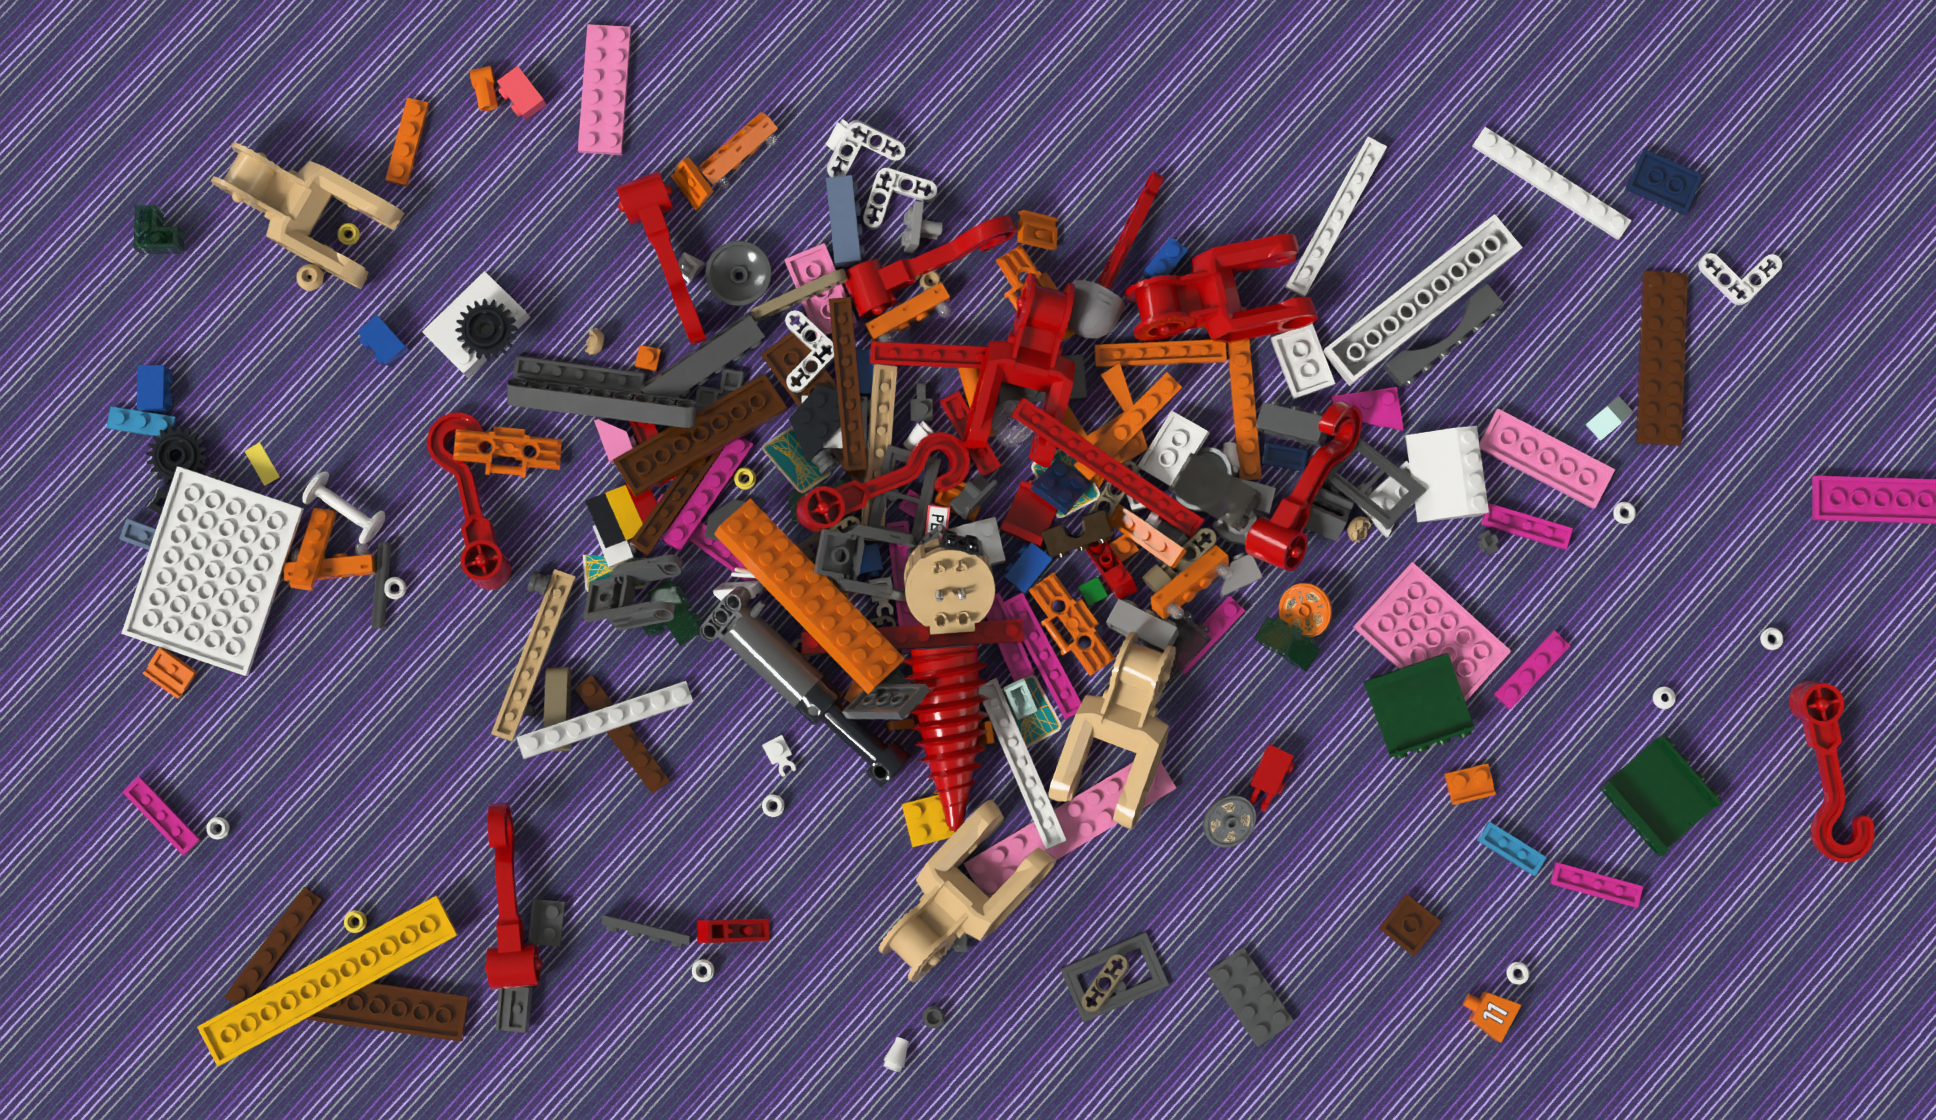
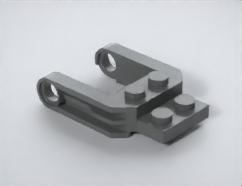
M856 524L849 525L841 532L821 530L814 568L815 574L831 576L839 590L905 602V590L857 581L865 545L864 538L915 547L917 536Z
M664 555L617 565L610 572L612 575L610 578L590 582L583 618L587 623L607 619L618 631L672 620L675 611V605L672 602L659 601L652 603L650 601L633 605L636 591L635 585L680 575L683 564L682 559L675 555Z

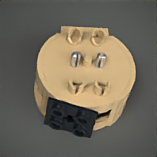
M951 530L938 531L937 539L931 540L924 545H919L907 560L904 571L906 601L914 617L924 626H930V634L975 631V623H979L987 615L995 596L992 568L986 553L983 551L981 540H978L973 535L959 536Z

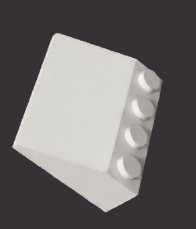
M485 271L422 331L467 378L487 360L484 354L480 360L477 359L476 352L470 356L468 354L470 348L463 350L461 346L464 342H458L457 340L462 334H458L455 329L462 326L456 320H464L460 312L468 313L467 305L475 308L474 301H477L481 306L483 299H486L489 305L492 300H495L497 307L503 303L505 305L504 311L509 309L512 312L509 317L516 319L511 325L516 326L518 329L530 318L527 312ZM485 325L481 333L484 335L490 333L491 325Z
M1477 426L1457 427L1405 436L1411 478L1427 489L1415 502L1417 522L1477 517L1489 513Z

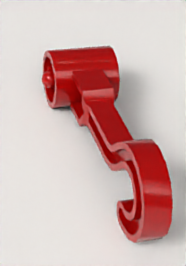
M659 171L616 186L621 200L618 203L619 210L626 213L630 225L642 222L648 240L655 248L691 346L706 341L704 329L673 251L671 235L663 216L664 213L674 210L669 198L672 192L671 187L664 184Z
M1012 216L996 217L971 228L953 241L916 258L902 259L882 268L878 259L858 263L845 272L848 281L844 284L859 318L864 319L874 315H881L897 303L894 292L914 284L919 277L950 264L977 248L981 252L991 250L1010 240L1017 234L1018 230Z
M1338 401L1332 404L1324 413L1319 422L1318 429L1323 433L1334 436V439L1316 451L1292 494L1282 499L1272 519L1260 517L1253 523L1245 542V550L1248 555L1288 572L1294 571L1303 561L1308 546V538L1303 533V530L1310 519L1311 504L1330 470L1351 454L1361 434L1362 413L1358 407L1352 404Z
M461 412L449 413L440 417L431 426L427 436V449L431 458L442 469L455 476L465 515V522L461 526L465 549L461 555V567L464 573L479 588L496 590L504 586L509 580L511 563L498 547L493 524L484 517L476 479L471 469L463 461L453 460L454 455L447 451V442L455 435L456 429L485 431L481 424L472 416ZM482 442L479 445L480 450L484 451L488 447L489 442Z
M944 432L929 434L916 443L906 464L901 469L865 483L853 480L836 488L822 486L811 490L802 496L797 503L795 511L797 520L804 529L810 532L818 533L822 529L828 530L838 524L843 516L866 507L869 499L904 486L917 478L924 469L928 456L932 451H941L949 459L948 471L934 481V488L938 492H947L961 484L967 476L970 466L968 450L966 447H963V442L952 434Z
M1803 681L1792 689L1789 696V707L1791 712L1798 719L1802 720L1807 746L1813 748L1816 753L1824 792L1823 803L1811 824V839L1815 848L1823 856L1837 862H1853L1862 858L1870 850L1874 841V823L1870 817L1858 814L1852 820L1853 833L1848 841L1837 843L1832 837V827L1841 815L1845 805V789L1837 755V748L1842 742L1838 719L1844 710V699L1841 692L1835 686L1818 681Z
M507 802L490 804L488 808V839L490 848H495V876L499 917L496 924L498 946L488 947L485 972L487 973L491 990L536 986L540 984V969L543 963L539 958L537 944H525L523 920L518 912L514 869L515 834L512 812Z

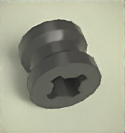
M830 448L822 450L812 459L813 464L818 465L820 468L819 472L822 475L827 474L839 464L838 459L833 458L831 455L832 451Z
M535 570L530 578L528 591H537L541 596H544L552 576L541 575L539 571Z

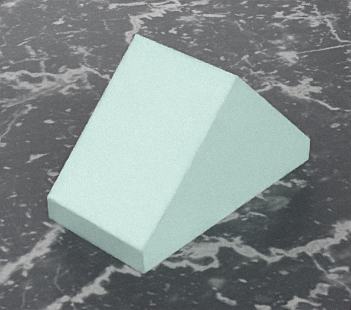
M1617 396L1592 418L1586 426L1601 441L1629 417L1633 411Z
M1024 678L1003 688L1017 720L1038 711Z

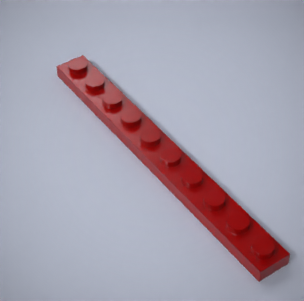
M1022 397L1010 415L1191 538L1203 523V518Z
M1022 619L984 621L975 623V631L943 634H930V626L924 625L876 628L895 649L1023 642ZM801 632L803 655L828 653L808 632Z

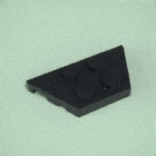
M817 386L789 418L808 463L812 461L841 427L837 390Z

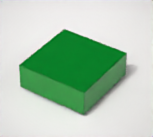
M1098 577L1078 586L1088 607L1108 597Z

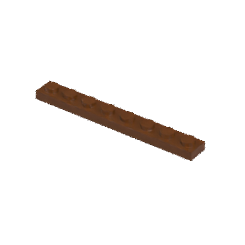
M851 297L829 299L844 467L846 473L866 471L867 460Z

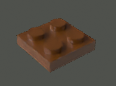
M1405 894L1378 929L1414 957L1441 924V921L1408 894Z

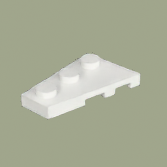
M1405 461L1399 468L1411 477L1410 465L1408 461ZM1388 476L1368 497L1386 512H1389L1409 491L1392 477ZM1357 504V506L1364 512V514L1387 538L1392 531V527L1388 529L1386 526H1384L1381 522H1379L1376 518H1374L1372 515H1370L1367 511H1365L1362 507H1360Z

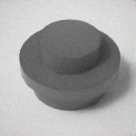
M930 1006L923 1012L922 1019L927 1027L936 1029L943 1024L945 1015L941 1008Z

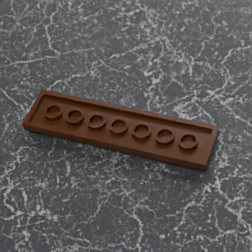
M1643 271L1636 444L1681 446L1688 273Z
M791 332L760 355L799 407L802 404V396H809L817 386L837 390V384L826 369H824L803 391L795 393L788 388L786 382L788 375L811 352ZM809 361L805 368L808 372H815L818 369V364L815 361ZM802 369L799 370L802 375L798 379L792 378V387L795 385L800 387V380L804 376L806 380L809 378ZM867 427V439H866V456H867V443H868V431H869V428H868V427ZM830 448L832 454L838 459L845 470L843 448ZM896 465L894 466L893 471L898 470V467ZM865 471L847 472L852 481L856 480L859 483H864Z
M763 374L696 412V425L694 427L671 426L613 459V462L636 498L787 412V407L767 376Z
M370 983L305 1020L463 1041L470 996Z

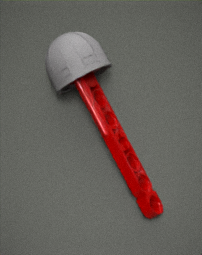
M1155 171L1147 179L1141 191L1142 193L1120 234L1097 284L1085 280H1076L1073 283L1075 286V297L1073 299L1072 316L1068 326L1081 337L1093 339L1107 335L1114 329L1125 308L1123 300L1110 291L1163 182L1164 177Z

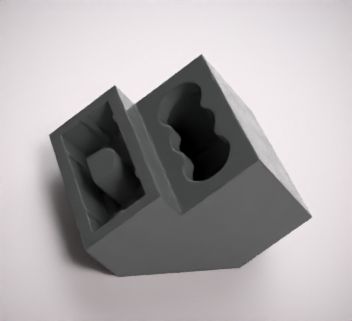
M1325 479L1311 504L1310 519L1304 529L1338 541L1347 523L1354 501Z

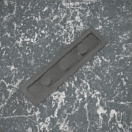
M603 915L601 924L606 925V930L619 932V929L628 930L627 935L640 938L641 934L649 936V940L662 943V940L665 939L671 941V946L684 948V944L690 945L692 938L691 935L608 915Z

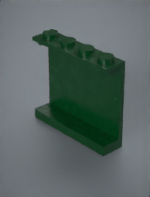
M1448 652L1363 681L1390 758L1402 759L1408 756L1407 752L1416 750L1419 753L1430 749L1429 745L1437 742L1438 746L1451 742V737L1458 735L1459 738H1464L1472 735L1471 731L1475 730Z
M1664 736L1656 738L1599 788L1657 856L1665 855L1669 851L1668 848L1712 809L1722 805L1719 800L1720 795L1713 788L1709 789L1704 783L1706 781L1705 778L1698 771L1694 772L1689 766L1691 762L1683 754L1680 755L1674 749L1676 748L1674 742Z

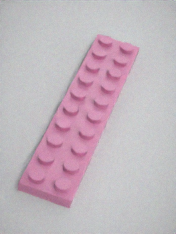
M1161 761L1144 807L1176 789ZM1133 763L1077 795L1072 801H1067L1054 809V813L1067 840L1066 842L1046 850L1036 825L1032 822L965 862L964 865L976 886L986 896L991 898L1036 848L1039 847L1048 852L1057 860L1118 824V822L1113 820Z

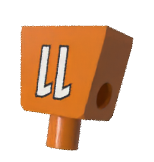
M1483 992L1480 998L1468 993L1463 1001L1465 1007L1473 1010L1469 1020L1492 1039L1500 1043L1521 1007L1518 1003L1487 992Z

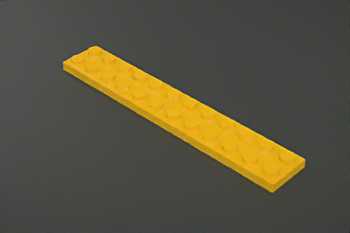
M435 896L197 1026L217 1067L458 936V933L439 897Z

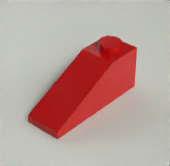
M769 919L697 920V943L769 941Z

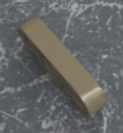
M1113 955L1082 997V1006L1085 1010L1096 1013L1102 1009L1129 970V962L1125 957ZM1123 960L1121 964L1124 967L1122 970L1117 969L1114 974L1118 976L1115 979L1107 971L1113 972L1115 969L1114 962ZM1106 977L1110 978L1111 987L1107 990H1102L1100 988V981ZM1095 988L1100 993L1105 994L1103 998L1100 995H1098V997L1095 1000L1098 1003L1096 1007L1093 1005L1090 1008L1088 1007L1090 1004L1088 1002V999H1094L1097 995V993L1094 992Z

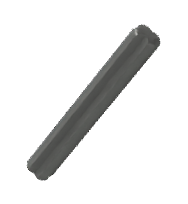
M388 542L378 543L371 627L374 629H383L385 626L387 595L384 592V584L389 579L391 543Z

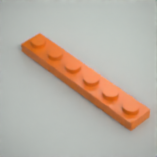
M1212 340L1102 344L1094 346L1095 368L1114 367L1118 363H1120L1121 367L1220 363L1227 361L1226 343Z
M1166 372L1094 445L1113 458L1182 389V386ZM1077 461L1074 464V467L1088 481L1096 475L1095 472Z

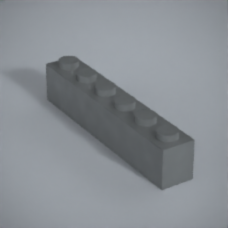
M746 313L648 380L640 388L644 394L682 398L690 392L689 389L694 385L700 386L708 380L707 376L713 372L717 374L725 369L726 363L731 360L736 361L744 355L743 352L749 347L753 349L762 343L761 339L765 336L751 315Z

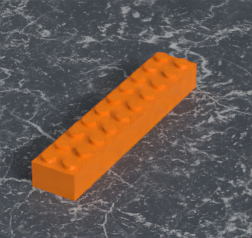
M751 498L719 525L714 535L867 694H870L904 661L905 658L825 575L814 573L815 565Z

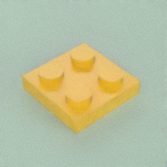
M938 795L902 804L912 847L950 838L955 833L954 831H949V827L946 825Z

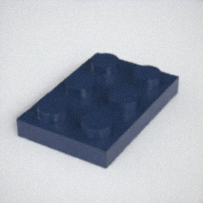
M1643 149L1625 190L1682 215H1686L1703 174Z

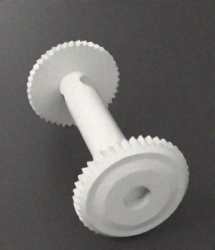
M328 472L317 474L303 493V503L307 505L313 502L316 497L321 498L325 503L363 528L359 537L360 543L369 542L382 527L385 521V512L379 511L371 519L346 500L325 488L329 479Z

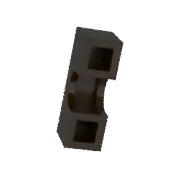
M1106 508L1089 513L1083 517L1085 532L1082 535H1072L1067 530L1065 522L1043 530L1041 533L1050 557L1056 555L1057 558H1062L1070 554L1069 550L1077 548L1078 551L1089 548V543L1098 541V544L1111 540L1110 536L1115 532Z

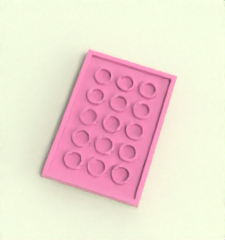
M1413 562L1409 564L1353 626L1359 634L1398 669L1448 652L1465 702L1511 652L1508 647Z

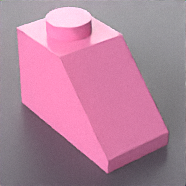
M599 419L594 421L611 464H614L613 459L637 446L634 436L630 437L626 431Z

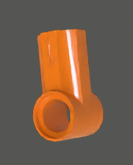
M492 66L470 70V78L476 91L479 110L492 111L498 108L494 88L496 83Z

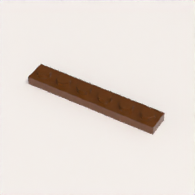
M723 449L718 450L677 475L632 538L630 545L647 556L651 554Z
M593 675L574 688L591 712L614 705ZM629 724L607 731V734L652 794H655L671 782Z
M303 887L224 997L234 1005H238L254 996L324 899L307 887Z

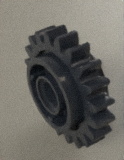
M483 299L480 306L477 301H474L475 308L467 305L466 307L469 312H460L464 320H456L462 326L455 329L458 334H462L457 340L458 342H464L461 346L463 350L470 348L468 350L470 356L476 352V358L479 360L483 354L487 361L490 360L491 354L498 359V351L507 354L504 347L512 348L513 345L509 340L517 339L511 333L518 330L516 326L511 325L516 319L509 317L512 313L509 309L504 311L505 305L503 303L497 307L495 300H492L489 305L488 301ZM485 325H491L490 333L485 335L481 333Z
M169 426L168 433L160 430L161 438L153 436L156 444L148 443V446L153 449L152 452H146V455L152 456V459L148 460L147 464L154 465L150 472H158L156 476L158 480L165 477L164 484H169L171 480L173 481L177 466L202 474L199 471L200 468L207 469V466L202 461L209 460V457L203 456V453L209 449L201 447L205 440H197L199 437L197 432L191 435V428L187 427L183 432V427L177 426L175 432V429ZM180 450L182 458L180 461L175 462L173 454L175 451Z

